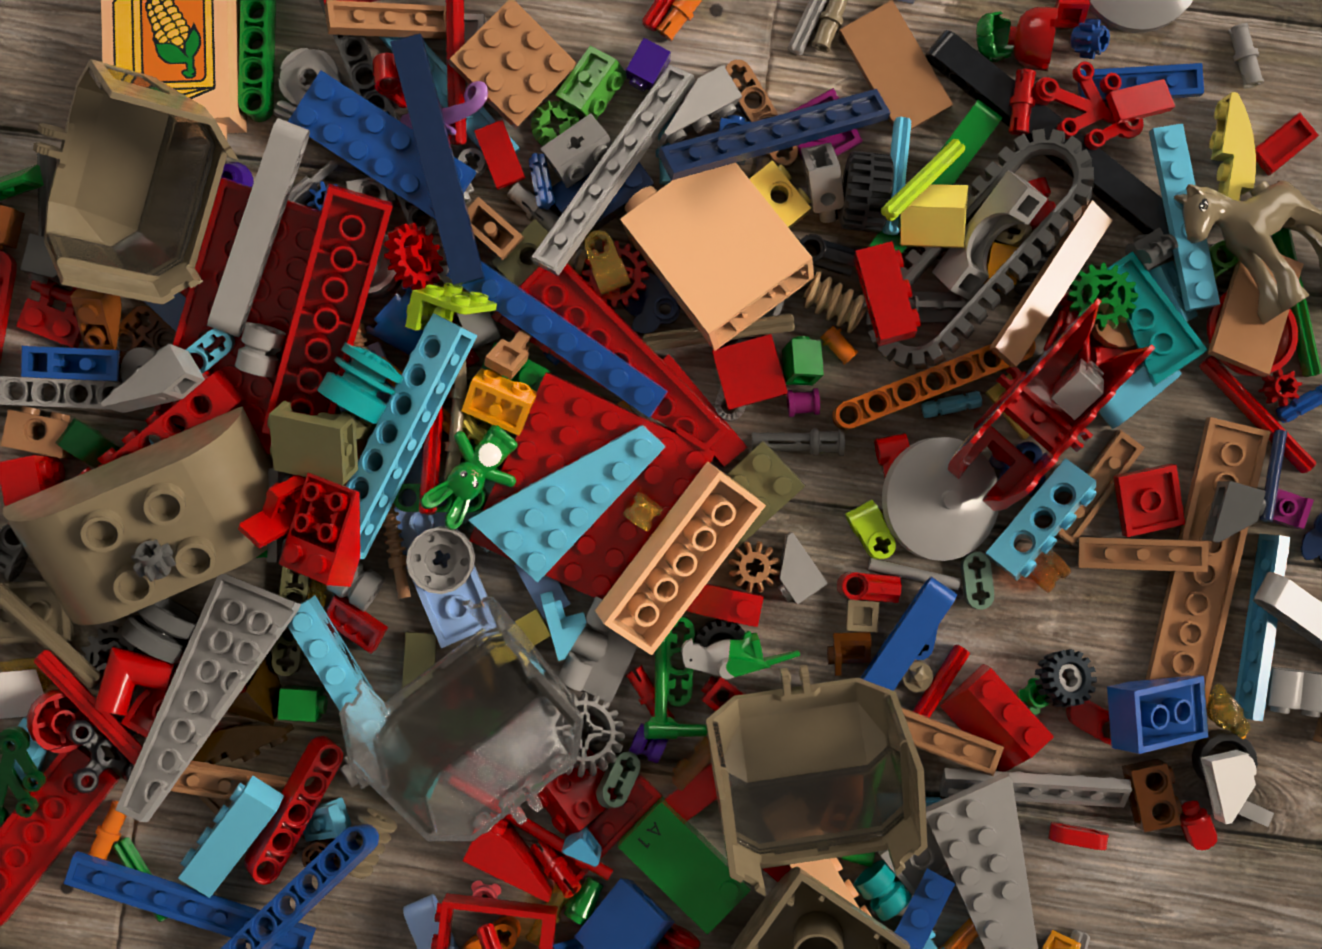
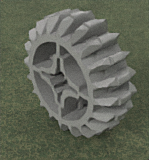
M585 692L582 693L581 700L578 701L574 693L570 694L569 703L563 698L559 699V708L551 706L549 709L552 717H544L543 724L547 727L541 729L540 735L548 739L542 742V748H552L547 753V759L550 760L557 757L556 769L561 768L564 763L567 765V775H570L573 768L578 769V777H583L585 769H588L591 776H595L597 767L603 772L606 771L608 768L607 761L615 763L617 760L615 753L622 751L623 746L618 742L624 740L625 734L618 730L623 727V721H613L618 716V711H607L610 706L609 701L604 702L602 706L599 705L600 697L598 695H595L592 701H588V695ZM579 713L577 723L566 725L565 728L558 727L566 717ZM590 715L598 719L605 730H603V727L592 724ZM582 723L583 730L586 731L585 735L589 734L583 744V747L582 739L579 738L580 735H577L582 726ZM560 739H563V742L572 744L576 755L567 751L561 744ZM600 741L607 742L606 747L601 752L587 757L588 746L599 744Z

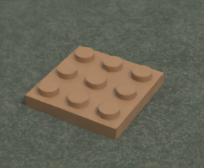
M508 0L448 61V64L468 84L474 81H482L486 84L488 88L486 101L514 129L545 100L577 65L515 0Z

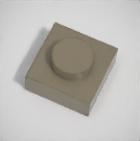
M847 599L845 630L877 633L879 602Z

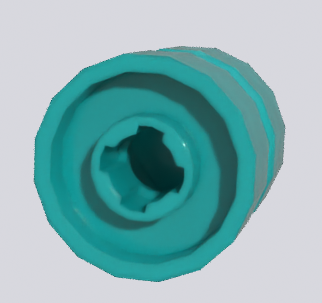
M884 860L875 862L871 868H866L853 884L865 900H871L870 907L881 921H886L897 915L908 905L912 898L911 893L901 881H894L896 875Z

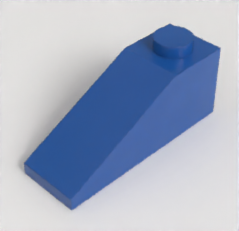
M22 346L21 377L119 381L120 350Z

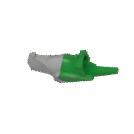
M751 631L745 632L740 640H722L708 647H703L700 644L693 643L692 639H688L681 647V655L685 667L714 674L726 680L771 667V665L800 656L799 650L763 658L760 639L757 633H751Z

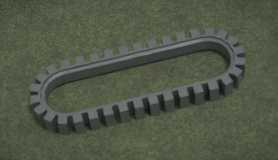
M1044 129L1032 131L1033 142L1029 143L1026 136L1022 134L1014 139L1015 153L1005 146L998 154L999 164L1002 167L992 161L984 169L986 179L989 182H986L980 176L973 181L971 186L976 196L973 197L968 192L966 226L1008 170L1015 173L1025 162L1033 157L1040 155L1056 156L1069 165L1074 176L1073 185L1063 200L943 331L928 344L913 347L894 342L879 346L878 348L870 316L867 313L866 324L872 330L868 333L873 344L878 348L883 357L889 362L894 358L893 361L897 366L908 369L912 358L916 370L928 368L927 357L929 356L935 365L945 361L946 359L941 349L946 347L954 354L961 346L959 339L955 335L960 333L965 339H968L975 331L969 320L972 318L981 325L988 317L986 310L982 307L984 303L992 310L1001 303L1000 295L995 291L999 289L1007 296L1015 288L1014 282L1009 276L1013 275L1017 280L1021 281L1027 275V265L1023 261H1027L1033 267L1039 262L1041 251L1036 247L1040 246L1044 251L1048 252L1055 244L1054 235L1050 232H1054L1061 238L1068 230V221L1064 216L1074 223L1082 215V206L1080 204L1087 206L1092 197L1094 167H1092V159L1087 149L1082 151V145L1078 139L1071 136L1065 143V132L1053 129L1050 139L1045 140ZM920 247L921 251L924 252L922 255L912 249L905 256L911 268L909 270L905 267L900 268L903 280L908 279L910 286H912L947 247Z

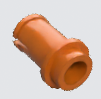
M833 325L820 337L823 341L822 345H827L842 361V364L845 365L858 351L840 333L841 329H837Z

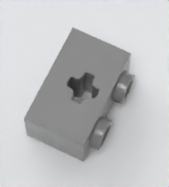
M590 113L540 149L551 168L565 186L569 188L594 170L612 145V141L607 132Z
M1081 358L1054 384L1051 398L1075 420L1103 394L1104 379L1102 376L1104 373L1094 362L1090 361L1087 364Z

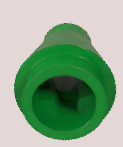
M588 877L581 886V889L565 904L567 908L563 914L583 926L593 914L600 892L604 886Z

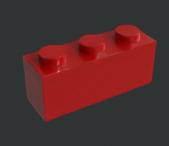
M893 241L856 250L854 263L878 347L914 338L918 331L917 327H920L921 324L917 309H911L909 298L912 297L909 280H903L900 268L904 267L901 251L894 249Z

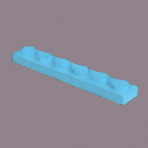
M1183 124L1153 128L1149 131L1169 234L1173 235L1178 242V248L1173 250L1185 311L1215 307L1220 304L1207 238L1198 243H1190L1188 241L1182 213L1183 204L1174 199L1176 195L1187 194L1186 187L1188 184L1196 185Z

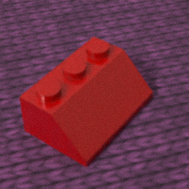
M982 664L939 704L942 710L962 731L1004 747L996 768L999 772H1006L1031 759L1054 738L1050 731L995 671L985 664Z

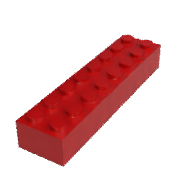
M328 183L265 413L262 433L271 435L268 428L269 414L283 401L291 402L292 412L310 416L318 415L320 412L335 413L337 404L322 395L317 389L327 372L343 376L345 370L334 361L337 356L349 362L350 356L343 352L341 348L345 342L352 346L354 345L393 206L391 202Z

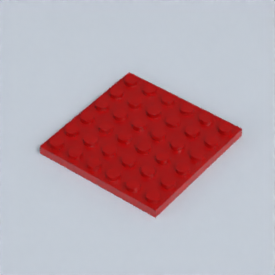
M546 372L537 390L536 398L531 406L523 430L515 438V441L518 443L517 448L507 456L501 469L502 472L513 475L516 478V484L513 487H507L495 482L482 511L643 424L665 445V448L545 574V576L595 598L597 596L604 599L707 461L712 462L716 450L710 448L708 451H705L669 428ZM474 528L469 539L470 542L512 560L479 529Z

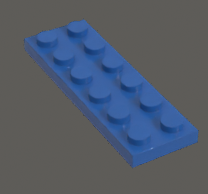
M320 70L288 122L310 130L309 137L436 220L413 130ZM454 157L464 194L477 172Z

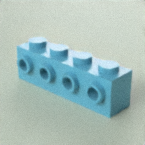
M252 776L246 785L239 783L229 798L233 802L229 807L223 805L213 819V822L216 823L212 829L208 826L204 829L196 841L199 847L196 850L190 848L180 862L184 868L178 879L210 898L277 812L284 795L255 776Z

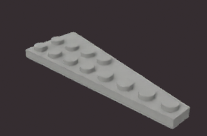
M1006 771L927 806L926 819L984 949H1038L1013 782L1008 772Z

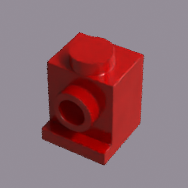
M711 676L701 688V691L704 693L701 697L702 701L714 711H717L733 696L746 694L728 679L726 680L720 676L716 679ZM720 690L728 692L726 700L722 701L717 698V693Z

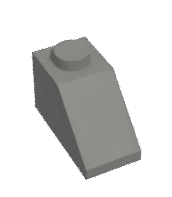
M789 532L786 534L779 567L780 574L778 575V579L782 584L777 588L787 602L793 599L798 605L827 585L828 582L794 533Z

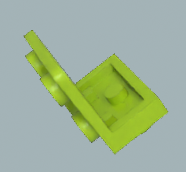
M444 283L443 287L426 285L425 289L412 290L410 303L406 311L407 320L405 327L415 331L423 330L433 313L452 322L454 312L467 315L495 311L497 303L488 300L489 296L484 293L464 292L461 285L454 286L452 283Z

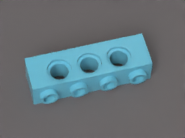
M1065 458L987 550V557L1016 581L1021 576L1028 577L1037 565L1035 559L1041 552L1047 554L1057 542V539L1054 538L1062 528L1067 530L1076 520L1077 515L1074 513L1081 505L1086 507L1097 494L1094 490L1096 488V480ZM1060 492H1068L1073 496L1072 500L1065 505L1057 503L1055 497ZM1047 515L1053 520L1052 524L1047 528L1037 527L1035 521L1039 516ZM1020 539H1029L1033 544L1029 551L1019 552L1015 549L1016 543Z

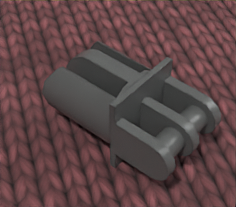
M1158 228L1149 234L1139 235L1134 238L1133 243L1127 244L1125 255L1133 251L1141 263L1144 264L1146 270H1149L1174 255L1172 250L1178 248V242L1173 235L1163 234L1161 228Z

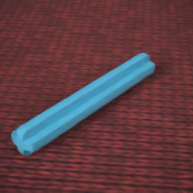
M897 117L893 123L890 155L893 161L894 175L891 198L905 186L911 132V120L906 117ZM899 215L894 221L886 220L882 230L883 233L898 235L901 231V216Z

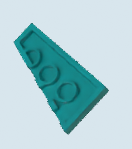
M1132 251L1108 267L1107 270H1111L1115 265H1118V274L1129 273L1126 278L1127 283L1136 282V286L1131 291L1138 293L1137 300L1132 302L1136 305V308L1132 314L1128 313L1129 318L1126 323L1137 349L1149 347L1151 344L1155 347L1151 354L1143 361L1151 383L1155 387L1203 355L1208 349ZM1119 290V291H1118V297L1122 300V302H1121V304H1122V303H1123V297H1122L1121 291Z

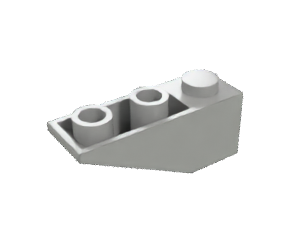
M724 65L697 79L658 141L659 148L667 143L681 142L687 137L686 133L694 129L698 133L712 124L711 120L719 116L720 118H727V116L732 115L737 110L735 106L742 98V95Z
M168 343L165 347L159 349L155 356L147 363L136 369L133 375L123 384L113 389L110 395L100 404L104 408L126 413L182 400L200 385L205 378L189 351Z

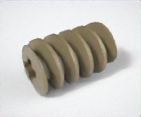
M367 808V811L370 813L369 816L359 815L358 820L363 824H369L376 828L379 834V841L376 848L348 874L359 879H365L366 876H370L373 873L372 865H376L379 862L378 855L384 853V844L390 842V833L397 829V824L392 818L372 808ZM358 832L356 842L361 847L363 844V837ZM336 858L334 864L340 867V859Z

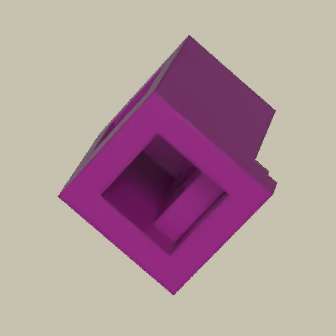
M1278 488L1273 522L1291 529H1304L1314 500ZM1285 502H1287L1285 511H1283L1282 506Z

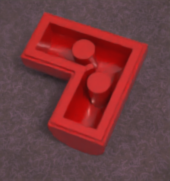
M112 646L94 709L117 715H127L135 685L167 692L175 664L148 654Z

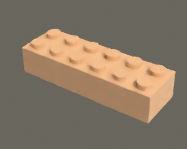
M707 461L595 609L603 624L650 655H653L766 505Z

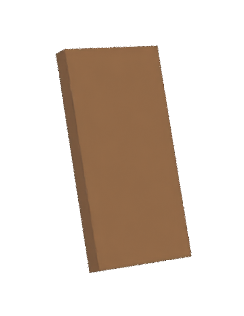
M893 0L839 30V35L871 90H878L891 112L888 119L892 126L897 117H906L911 120L912 130L952 107V101Z
M1282 255L1299 280L1304 264ZM1238 261L1235 265L1207 354L1266 377L1270 375L1290 309L1263 325L1257 314L1259 300L1257 284L1248 269ZM1263 261L1264 265L1266 266V268L1268 269L1269 273L1271 274L1272 278L1276 283L1273 273L1270 271L1268 266Z

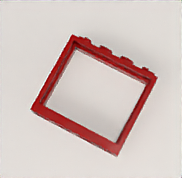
M446 893L442 903H437L434 921L440 922L438 934H433L431 949L450 948L454 909L541 919L542 927L539 949H553L558 906Z

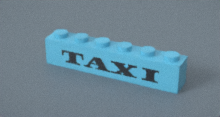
M316 595L302 602L298 612L287 627L380 776L406 761L411 750Z

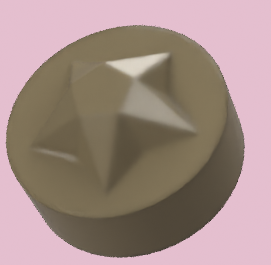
M914 660L901 680L909 690L922 692L932 684L933 673L927 664Z

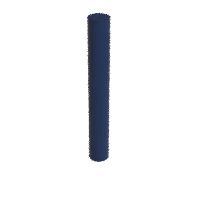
M1274 430L1264 489L1266 491L1264 497L1266 507L1259 519L1263 522H1273L1287 431Z

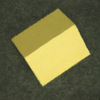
M931 184L900 214L901 246L964 248L968 185Z

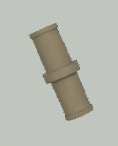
M829 0L826 10L821 12L819 17L821 23L812 41L814 49L820 52L830 51L836 31L843 24L842 15L848 0Z

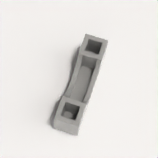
M1008 170L965 227L964 248H949L932 273L950 291L970 301L989 277L987 256L997 236L1010 226L1016 224L1028 225L1048 199L1029 182Z

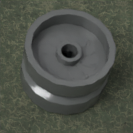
M166 598L138 610L137 613L139 615H130L120 629V633L129 643L155 658L179 664L188 645L186 640H190L199 616L176 601Z

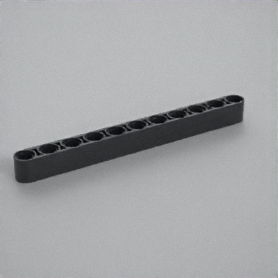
M944 30L926 52L925 57L928 62L975 101L979 99L1003 117L1001 121L1010 127L1012 107L1009 103L1010 98L1014 96L1015 80L957 34L950 30ZM1035 103V106L1031 108L1029 134L1025 136L1029 143L1033 142L1032 131L1044 129L1045 140H1049L1052 130H1057V125L1064 119L1046 105ZM1065 124L1066 131L1071 133L1070 126ZM1078 131L1074 137L1081 142L1082 151L1087 149L1092 159V167H1094L1092 194L1141 233L1149 234L1161 228L1163 234H1169L1162 197L1100 148L1096 150L1087 148L1084 143L1085 136ZM1045 155L1074 178L1072 169L1064 160L1053 155Z

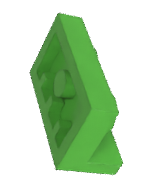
M590 45L555 95L559 100L581 112L585 117L591 113L597 120L599 115L605 111L607 104L616 91L622 87L627 77L626 71L617 59Z

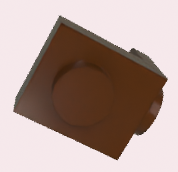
M870 632L833 633V646H827L828 665H834L835 676H841L842 664L871 662Z

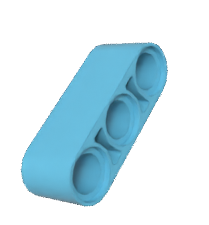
M1142 362L1136 367L1132 376L1116 390L1113 398L1098 412L1108 425L1114 429L1173 383L1182 373L1179 370L1153 387Z

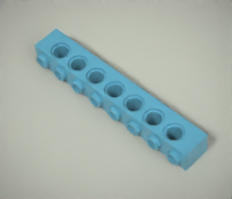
M434 313L426 323L421 338L410 354L409 361L402 373L404 379L401 384H395L394 390L396 392L394 395H391L386 409L367 440V445L358 461V471L349 479L346 487L360 493V559H365L478 336Z

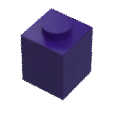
M643 38L626 69L627 79L630 80L629 84L644 92L646 89L650 91L669 65L671 52Z

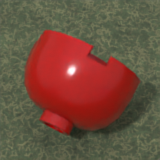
M1032 8L1020 16L1017 26H1010L1008 45H1014V56L1024 67L1048 71L1056 31L1054 25L1055 19L1058 17V8Z
M56 689L40 695L31 704L27 714L26 727L32 740L41 748L54 753H65L81 746L67 739L66 728L77 719L90 722L93 728L94 724L60 689ZM82 726L76 730V736L81 737L84 733Z

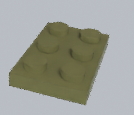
M764 440L727 474V476L766 505L735 546L739 548L806 486Z

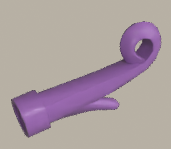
M474 81L469 84L464 93L465 103L442 108L448 134L455 135L457 133L455 128L449 126L450 124L476 113L483 107L488 97V88L484 82ZM409 113L402 115L400 122L412 129Z

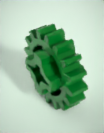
M1102 263L1099 270H1096L1092 264L1089 265L1086 270L1087 274L1080 270L1076 276L1077 281L1073 280L1069 286L1072 292H1069L1067 300L1074 302L1071 304L1069 311H1078L1079 317L1097 299V296L1106 295L1110 291L1107 298L1100 299L1102 302L1099 304L1095 324H1098L1099 331H1103L1106 324H1109L1112 329H1116L1119 324L1118 320L1122 323L1127 322L1129 318L1128 313L1132 314L1136 308V305L1132 302H1135L1138 298V293L1131 292L1136 286V282L1127 283L1126 281L1129 273L1118 274V265H1115L1111 270H1107L1106 263ZM1082 290H1084L1083 294L1087 297L1086 304L1082 298ZM1119 290L1121 291V294H1122V297H1123V303H1122V304H1121L1122 300L1118 297V291H1119Z

